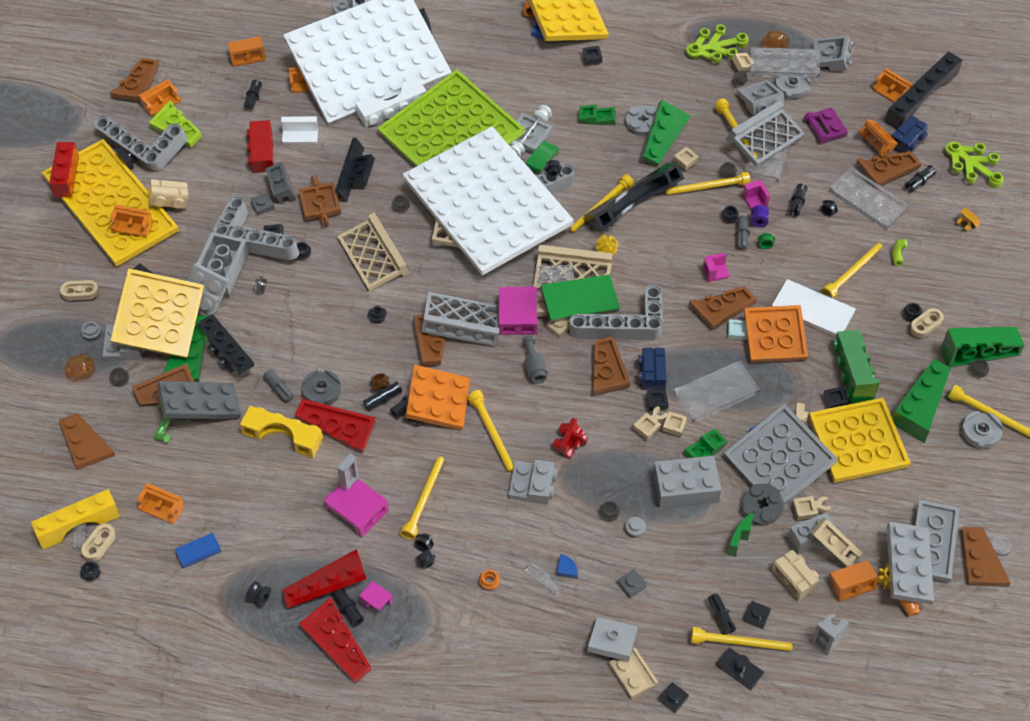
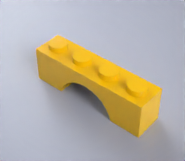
M249 406L240 423L242 435L261 440L272 433L286 434L293 439L296 453L313 459L323 442L322 429L319 427L304 424L297 419L286 418L279 413L268 412L261 407Z
M109 489L31 521V524L44 550L63 542L66 533L79 524L96 522L101 525L119 518L120 514Z

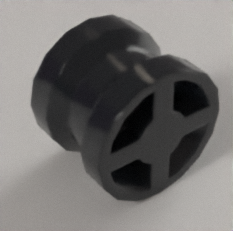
M254 581L247 591L246 600L255 601L257 605L262 607L270 597L271 588L268 586L263 587L259 582Z

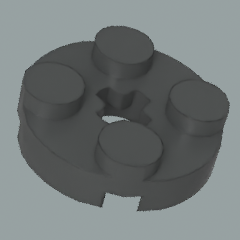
M325 370V372L313 371L304 378L302 383V391L306 400L329 405L335 402L341 394L339 378L329 370ZM324 385L326 386V387H325V390H322V391H319V390H318V386H321V387H323Z
M754 484L744 496L743 511L746 515L749 513L754 514V523L766 525L779 519L784 511L785 504L781 493L770 484ZM767 499L768 507L764 506L763 509H760L759 502Z

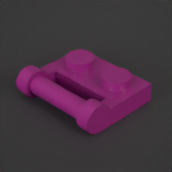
M832 107L815 113L809 112L805 114L804 119L811 125L818 136L817 140L820 144L847 137L848 131ZM817 120H818V122L820 123V125L822 126V128L824 129V131H825L826 133H824V132L822 131V129L820 128V126H819L818 123L816 122Z

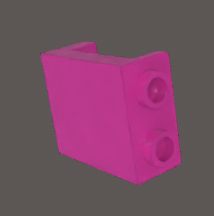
M499 287L500 335H537V287Z
M359 479L346 491L339 484V487L334 492H330L324 501L326 510L328 512L334 511L355 528L356 534L361 538L389 511L388 501Z

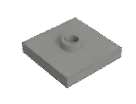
M597 617L587 652L629 662L638 627Z

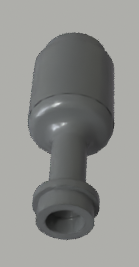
M525 336L522 339V345L527 348L528 356L525 358V365L529 379L533 383L544 382L547 379L548 372L543 356L535 352V339L533 336Z

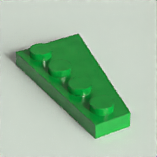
M661 100L658 103L641 159L656 167L691 115Z
M197 315L188 358L170 355L162 374L187 364L194 381L200 382L206 335L200 330L197 323L207 316Z

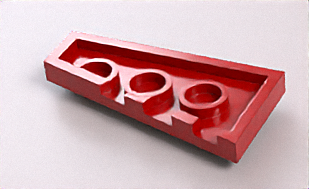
M301 399L295 413L296 419L307 425L319 427L324 434L362 454L376 423V417L306 399Z
M355 549L282 589L287 608L367 579L358 550Z
M331 597L299 623L300 628L355 684L371 671L370 664L353 638L350 629L345 624Z

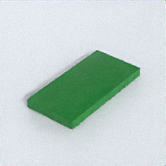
M610 274L542 284L539 287L549 322L570 319L575 314H602L620 309Z

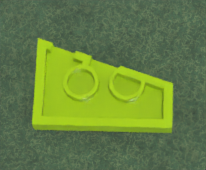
M171 101L148 122L150 128L160 133H163L173 123L179 124L188 137L184 145L190 148L202 137L201 132L190 120L183 116L180 110L174 107Z

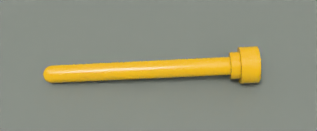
M719 99L714 105L715 109L719 114L725 116L732 129L737 127L738 124L729 111V103L726 99ZM740 140L744 145L749 146L748 140ZM753 152V155L758 158L756 152Z
M747 171L741 172L737 177L670 187L665 190V194L672 195L734 184L744 187V184L750 183V175Z
M624 174L619 178L618 185L585 214L633 185V179L628 174ZM584 215L570 226L571 232H576L587 222Z
M877 243L834 283L826 284L821 289V293L833 299L838 293V288L882 249V244Z
M957 385L953 387L948 396L950 400L954 402L962 401L985 414L987 412L992 413L999 418L1001 423L1030 438L1029 428L964 394L965 392L962 391L961 387Z
M480 390L471 392L467 396L470 405L477 408L506 469L509 472L513 471L514 465L483 405L485 398Z
M439 456L436 458L409 522H406L401 528L400 535L405 539L414 540L418 533L417 522L442 467L443 457Z
M692 627L691 644L710 641L785 651L793 649V645L790 642L706 633L700 627Z

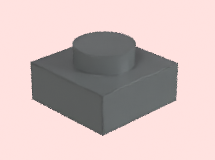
M268 193L250 198L257 215L274 210V204Z
M635 569L618 579L619 586L629 598L647 588V583Z

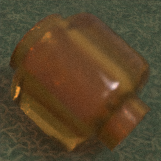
M770 30L763 37V45H765V49L769 52L782 53L788 48L789 37L784 31Z
M79 354L67 359L64 370L67 376H70L74 381L91 377L95 370V363L92 357L86 354Z

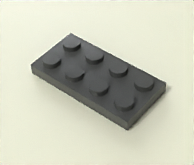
M159 381L157 384L164 418L239 419L241 416L234 383Z

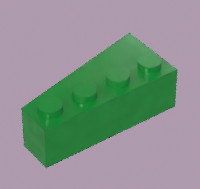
M1017 326L948 328L940 351L946 365L952 368L1020 356L1025 345Z
M860 330L837 331L836 338L833 339L832 344L833 350L837 351L836 362L837 366L841 368L840 378L841 382L845 384L844 391L849 404L874 400L880 383L878 378L874 379L875 369L873 366L870 367L869 353H865L866 345Z
M935 358L932 360L894 411L892 419L896 427L925 443L951 370L950 367Z

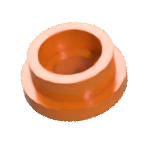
M485 570L479 577L481 587L486 590L497 588L500 583L499 574L494 570ZM487 579H492L493 582L488 583V582H486V580H487Z

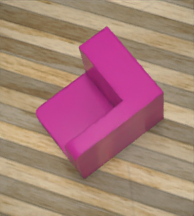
M761 179L744 184L742 196L750 210L757 205L768 206L770 194Z
M725 253L704 257L703 270L708 282L729 278L725 265L727 257Z
M374 581L359 595L360 604L366 609L371 605L379 611L385 604L391 606L393 603L392 594Z

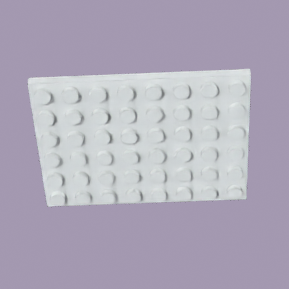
M371 0L283 35L328 125L355 115L357 113L355 102L371 96L377 100H391L400 94L402 83L417 77L421 84L426 86L452 73L414 0Z
M493 126L402 174L404 181L481 275L488 273L574 224V219Z

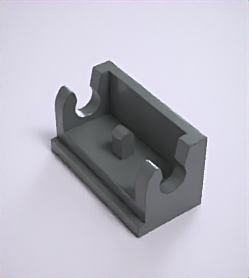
M283 163L265 168L273 196L277 198L279 203H284L283 197H288L291 202L295 201L296 198L289 174Z

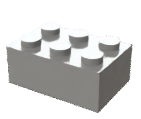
M211 232L197 261L198 264L229 279L224 293L226 296H230L248 257L247 241Z
M714 456L656 461L654 463L653 476L659 508L719 502L721 487Z

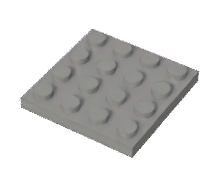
M785 403L724 452L726 458L752 486L754 484H770L776 487L781 493L785 505L838 462V458Z

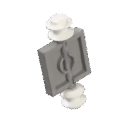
M539 105L537 110L533 112V117L522 113L517 119V122L525 128V133L517 140L512 141L509 146L520 158L525 150L533 153L553 131V126L547 124L548 119L552 117V112L548 106Z

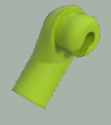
M897 239L894 243L892 257L895 266L903 264L901 249L907 248L906 239Z

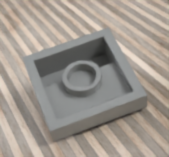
M848 35L815 39L810 63L811 67L829 66L830 71L847 69V66L852 62L850 52L854 50L853 42H850Z
M769 80L737 89V96L745 102L746 109L753 115L760 113L779 100L785 105L784 93Z
M195 263L188 282L204 285L199 313L209 316L217 312L229 279Z
M106 325L102 355L104 361L142 360L143 352H146V350L111 343L114 325Z
M535 460L534 463L515 461L508 495L509 499L548 505L549 497L553 498L555 486H552V481L557 479L558 469L554 468L555 462Z

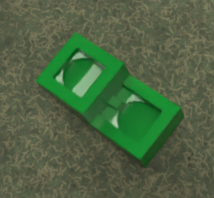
M596 104L579 106V121L594 125L616 124L615 107L598 109Z
M543 141L531 154L526 162V166L541 173L546 166V162L558 154L559 147Z
M713 429L702 435L698 442L685 448L683 454L687 458L713 456L725 447L728 441L716 429Z
M749 513L738 525L732 537L728 555L736 557L740 539L748 541L754 514Z

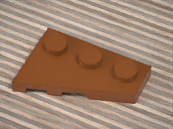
M141 58L130 70L128 77L119 82L118 88L110 92L111 98L140 102L139 95L150 89L159 67V61Z
M912 152L890 154L889 157L883 158L875 156L869 160L860 158L856 161L858 167L876 188L921 167V162Z
M743 286L724 291L720 295L705 296V299L689 300V306L713 330L742 312L744 308L755 304L757 298Z
M414 315L413 323L422 366L441 365L446 337L421 332L424 315Z
M614 337L595 340L593 395L630 387V380Z
M184 364L132 386L140 405L160 403L157 389L159 381H195L188 365Z
M78 413L59 419L77 470L115 456L114 451Z
M962 527L961 537L967 586L1009 587L1011 583L984 528Z

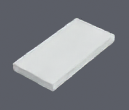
M788 279L772 306L801 305L803 324L835 338L837 331H845L856 308Z

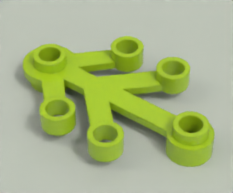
M720 24L716 26L715 34L710 42L702 45L705 39H708L710 36V30L702 28L697 41L687 46L686 53L691 59H698L701 56L711 60L713 63H720L722 55L732 60L734 54H738L735 48L727 50L722 47L736 45L738 48H745L748 46L749 38L747 34L739 33L736 38L719 41L726 30V27Z
M949 142L946 145V154L952 158V172L961 173L963 164L959 162V158L965 161V180L967 183L973 184L976 182L977 174L973 169L975 168L989 178L988 185L996 189L1002 186L1004 180L1002 174L999 172L993 173L980 164L990 163L996 165L1000 158L997 153H990L989 156H969L966 154L976 153L977 155H982L986 148L983 143H977L975 146H962L958 142Z

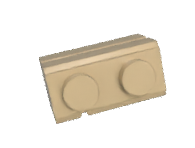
M151 179L148 189L149 205L186 209L188 201L187 183Z
M793 550L777 559L773 564L772 571L798 601L818 588L820 580L817 572L813 569L810 570L803 556L796 554Z

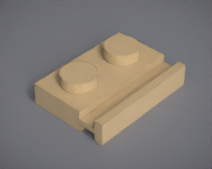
M636 648L632 650L629 662L616 658L609 662L611 670L631 700L649 691L650 688L658 686L657 679Z

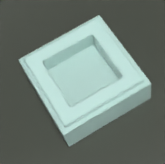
M729 319L728 339L747 340L745 321Z

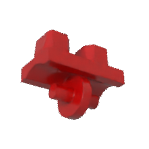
M571 418L570 423H561L559 433L564 437L563 439L556 438L553 442L555 451L563 453L567 459H571L575 449H579V446H585L588 442L587 437L584 436L585 431L577 425L578 420L575 418Z

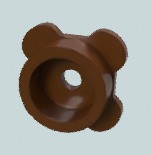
M384 373L374 375L370 382L373 385L371 389L386 388L390 385L389 377Z

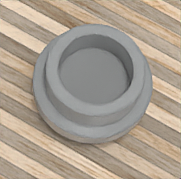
M88 321L83 325L81 333L86 339H95L100 335L101 328L97 323Z
M632 517L626 522V531L629 535L639 537L644 534L646 524L643 519Z

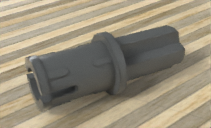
M742 215L737 219L738 229L736 230V235L738 236L737 246L741 250L748 248V236L750 235L749 218Z
M274 370L266 371L263 378L272 386V390L277 392L284 401L290 402L294 394L285 385L286 382L280 379Z

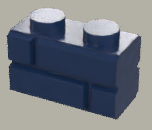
M913 115L910 116L891 135L898 143L894 150H897L899 153L914 152L920 141L923 142L927 138L928 124L919 121Z
M643 348L642 355H638V367H642V371L638 373V382L642 383L643 390L666 389L665 349Z

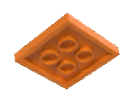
M801 305L744 308L750 363L808 359Z
M414 365L405 418L462 431L470 378Z

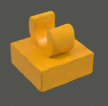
M966 207L961 210L960 213L963 217L959 218L957 223L961 225L963 222H968L964 228L966 231H969L972 225L977 228L981 224L980 219Z

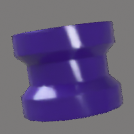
M757 205L752 207V217L750 220L752 226L762 228L768 225L769 218L767 216L769 215V209L766 206Z

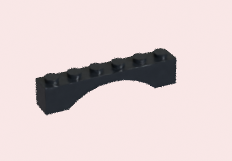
M948 51L888 108L885 123L897 130L910 116L914 115L920 105L934 90L945 83H949L959 74L963 59Z
M678 163L664 164L585 214L584 217L591 231L607 229L635 205L685 179Z

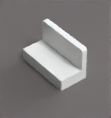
M317 116L281 118L283 144H317Z

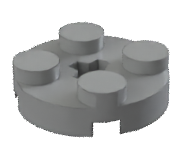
M793 68L784 69L779 72L775 86L784 93L786 100L803 97L809 92L810 78L805 72L801 70L799 72L793 71Z
M630 107L626 115L627 129L634 131V134L637 136H648L656 107Z
M975 411L965 418L961 433L978 450L991 448L998 444L1002 437V423L992 413L987 412L985 414L980 413L981 411ZM978 427H980V428H984V427H985V428H986V431H985V432H981V431H979V428H978Z

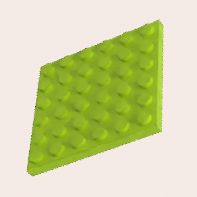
M457 69L377 128L378 133L415 167L492 126L508 145L525 133L524 127Z

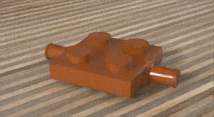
M314 175L315 181L313 176L310 178L311 186L299 189L306 221L321 219V225L325 227L326 223L327 227L329 226L328 217L341 214V209L334 182L319 184L318 176Z

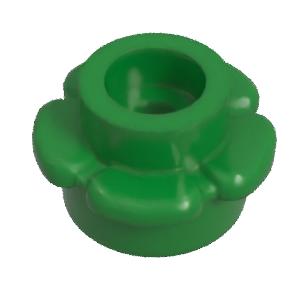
M762 233L757 238V243L762 249H770L774 246L775 237L770 233Z

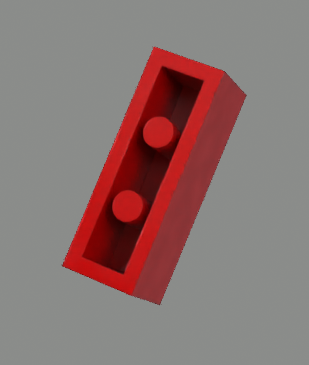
M250 121V129H246L247 139H250V142H247L248 153H251V156H247L248 166H252L253 173L266 172L265 168L274 165L271 121Z
M57 142L49 182L54 197H72L79 160V153L75 142Z

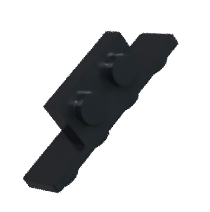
M356 137L352 138L335 190L343 202L348 201L352 188L367 186L375 160L372 154L363 155L364 147Z
M213 314L197 323L200 330L208 338V350L213 356L216 355L219 358L218 361L223 368H227L230 373L236 371L238 375H241L254 366L252 359Z

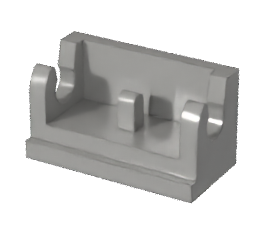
M835 613L830 614L822 623L819 622L817 624L811 641L827 656L843 640L849 624L847 620L843 619L838 625H833L831 620L834 619Z

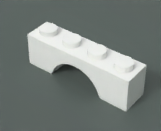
M416 77L402 83L400 94L391 100H377L370 96L355 102L356 114L365 128L390 119L424 94L426 89Z

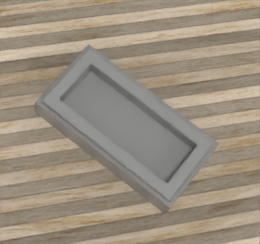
M351 453L337 467L340 487L345 491L359 478L356 456Z

